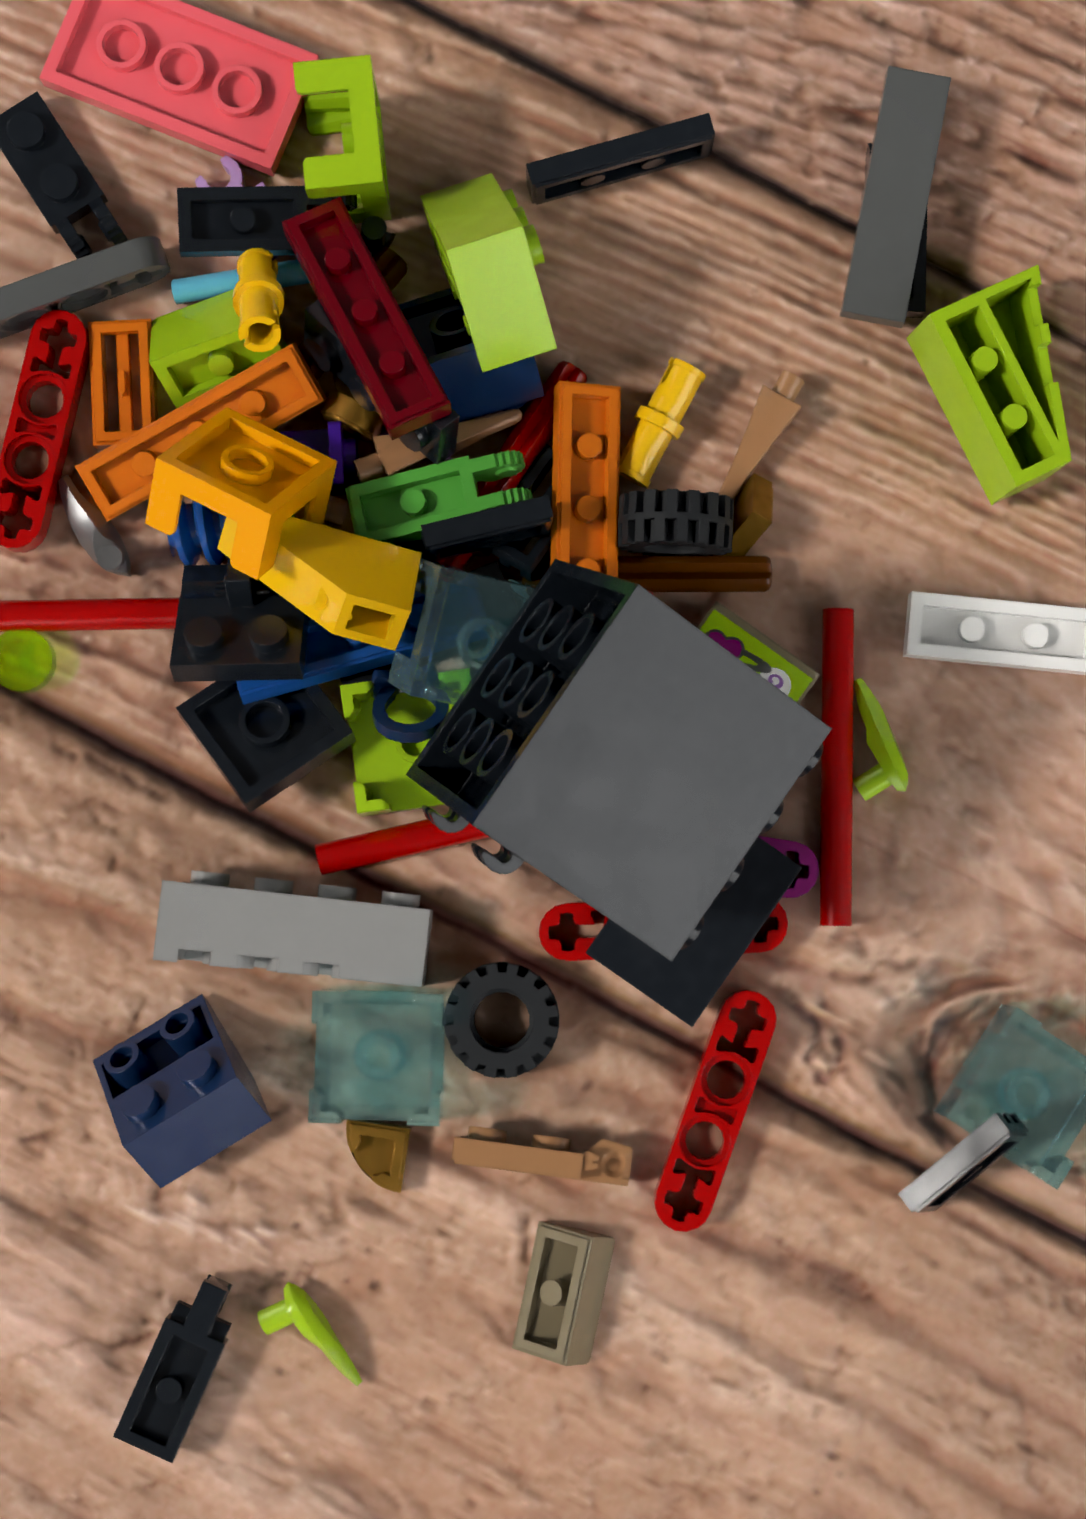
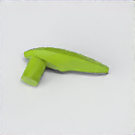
M862 678L854 680L855 693L866 727L867 744L877 759L878 764L854 778L853 783L865 801L891 785L897 791H906L908 772L889 722L878 700Z
M287 1282L283 1289L284 1299L258 1311V1321L262 1330L267 1335H270L294 1323L307 1340L321 1349L330 1362L347 1379L358 1386L362 1379L323 1312L304 1289Z

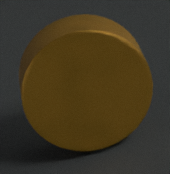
M330 392L321 410L324 420L327 422L341 421L345 433L365 442L373 443V436H380L385 426L375 410L367 411L355 399L338 392Z

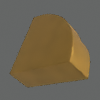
M753 473L734 503L732 552L722 556H745L772 524V482L756 473Z
M348 1118L346 1122L347 1143L358 1166L377 1185L384 1189L401 1193L411 1127Z

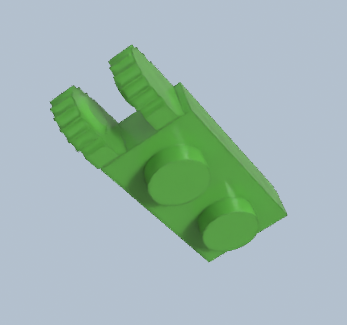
M507 450L470 459L469 455L440 462L438 465L432 464L348 486L345 490L354 533L397 546L421 540V525L532 499L531 490L524 487L511 488L480 496L477 481L493 482L522 472L525 469L523 454L520 451Z

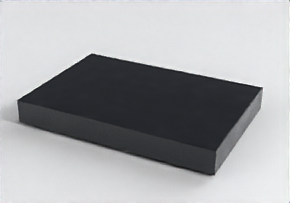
M757 837L743 857L744 866L738 879L730 888L719 892L704 914V925L700 934L690 946L679 950L673 961H670L610 919L607 920L585 953L693 1027L802 867Z

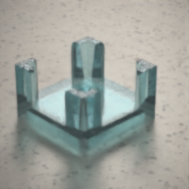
M421 558L415 591L426 596L411 657L400 652L395 653L388 683L410 696L455 705L537 585L510 578L507 581L464 571L446 563Z
M317 989L312 991V1024H316L314 1087L309 1090L308 1123H342L345 1119L407 1121V1125L440 1126L443 1120L444 1013L447 992Z
M1002 1004L934 1112L968 1134H971L995 1113H1016L1029 1130L1026 1133L1028 1136L1003 1155V1157L1041 1182L1058 1190L1074 1164V1161L1065 1157V1154L1086 1123V1056L1041 1028L1043 1025L1041 1022L1018 1007Z

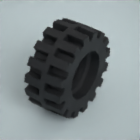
M646 489L645 492L636 490L623 493L619 501L618 547L620 550H627L630 553H643V555L713 556L731 553L734 500L730 499L727 495H719V493L714 492L701 493L699 490L679 491L678 489H667L660 491L657 489Z
M510 962L485 964L467 973L452 990L444 1013L445 1034L455 1056L472 1071L491 1078L517 1077L537 1067L553 1048L559 1030L558 1004L548 984L531 969ZM496 992H508L517 996L526 1005L529 1013V1027L525 1036L518 1043L508 1047H496L486 1043L478 1034L475 1026V1012L479 1003L486 996Z

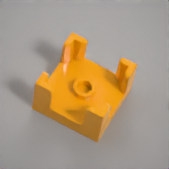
M226 407L156 457L145 524L167 535L175 533L177 531L183 496L238 522L230 558L231 566L258 580L275 563L283 523L295 514V518L317 524L324 523L338 461Z

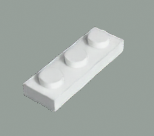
M912 591L908 594L903 657L1086 675V608Z

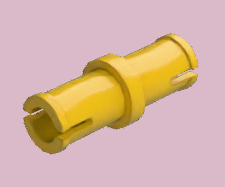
M251 248L240 255L237 260L239 281L233 289V308L240 317L238 337L240 341L245 339L244 347L253 352H266L278 345L281 339L279 316L284 309L285 300L282 286L277 281L278 262L276 259L272 261L273 254L263 248Z
M671 357L669 359L668 367L648 405H640L634 416L638 424L620 456L619 475L641 487H649L650 480L672 439L679 440L684 430L680 422L701 382H704L706 375L701 370L678 358L674 359Z

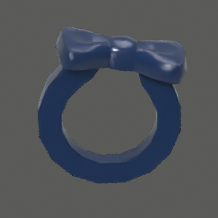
M425 662L417 666L410 673H400L397 675L387 670H374L371 679L374 684L372 696L375 698L372 709L373 723L378 732L386 738L401 743H419L431 739L449 713V700L445 693L437 687V671L431 662ZM411 691L432 702L436 708L431 717L416 724L395 722L386 713V710L395 700L397 694Z

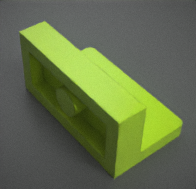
M233 289L157 317L152 321L149 364L176 409L288 346L281 334L278 345L272 350L253 352L244 347L245 339L240 341L238 337L240 317L233 308Z

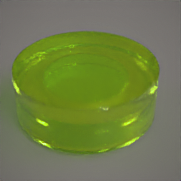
M11 629L0 635V684L19 693L35 692L48 684L55 673L57 663L56 653L51 643L44 636L30 629Z

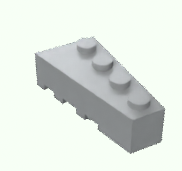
M194 870L191 872L190 883L162 880L153 960L177 962V960L185 959L202 961L203 964H209L210 966L248 969L258 967L267 968V971L311 976L322 974L331 975L332 978L415 987L425 986L433 910L419 908L421 895L382 891L381 904L356 901L357 888L319 884L318 896L313 897L292 894L294 881L255 877L254 890L229 887L230 874Z

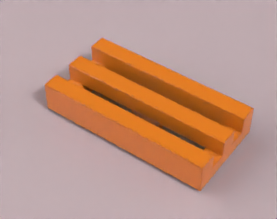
M151 318L88 322L93 446L97 450H104L138 431L134 430L130 334H138L142 428L158 419L157 375L149 364ZM115 335L119 431L109 432L105 345V336Z

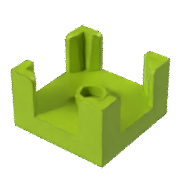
M371 55L293 62L296 92L298 95H308L303 99L307 128L310 135L321 136L342 133L344 151L343 154L314 156L304 159V182L308 198L317 199L357 194V209L352 210V212L348 211L354 223H362L369 216H378L383 220H392L380 98Z
M468 667L436 672L438 679L437 687L445 693L449 700V712L471 681ZM366 681L340 685L344 718L348 721L349 727L354 732L356 742L352 744V753L356 775L353 788L357 814L366 817L422 809V805H427L428 807L444 806V803L406 775L430 739L419 743H401L386 738L378 732L373 723L372 709L375 699L372 696L374 690L373 682ZM411 691L397 694L395 700L386 710V713L395 722L416 724L431 717L436 708L432 702Z

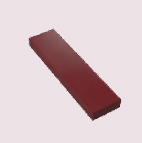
M341 197L283 221L284 234L391 439L394 440L452 414L451 403Z

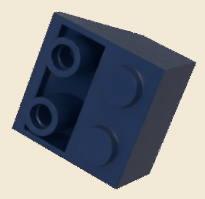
M203 994L171 1011L165 1017L93 1060L123 1147L160 1188L272 1121L254 1077Z

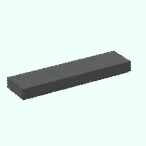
M889 66L887 69L839 317L902 328L905 324L951 77Z

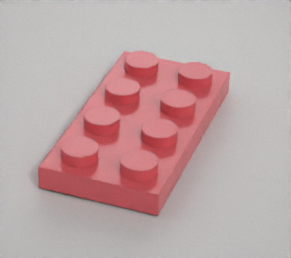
M72 0L39 78L47 88L219 156H229L237 163L274 177L304 106L303 98L308 96L298 95L296 92L293 62L320 59L319 55L180 0Z

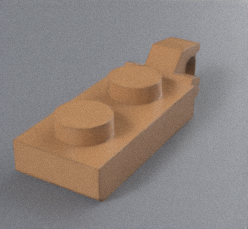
M469 1126L467 1138L454 1137L451 1160H454V1164L628 1186L632 1163V1147L609 1140L600 1139L583 1153L570 1152L571 1139L533 1134L531 1147L506 1144L507 1131Z

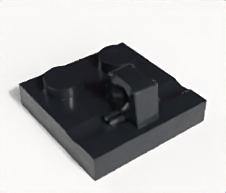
M228 556L227 565L184 566L169 665L174 682L303 679L309 616L259 579L256 580L234 569L230 564Z
M215 681L176 707L180 718L232 787L249 813L356 742L354 732L318 684L243 705L236 681Z

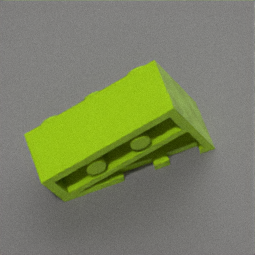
M489 173L421 195L420 198L437 254L454 299H459L465 314L462 316L468 335L472 337L482 372L557 349L534 268L536 265L545 263L542 247L534 225H529L523 207H518L513 190L502 191L493 174Z
M1039 265L1033 266L930 313L906 338L991 505L1046 480L1072 461L1059 382H1053L1047 348L1052 343L1049 323H1043L1037 289L1042 284Z

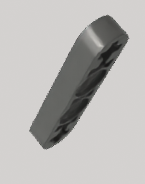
M145 236L128 240L0 287V339L32 328L38 318L52 310H66L73 313L159 281L170 272V265L160 239L155 236Z

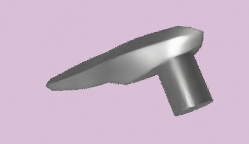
M69 475L60 478L58 485L62 503L72 530L81 546L106 571L131 577L130 559L117 529L110 520L106 521L99 509L82 496Z

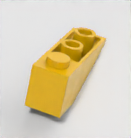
M291 516L283 523L275 563L259 580L331 634L396 651L412 610L422 553ZM226 517L217 549L231 558L238 522Z

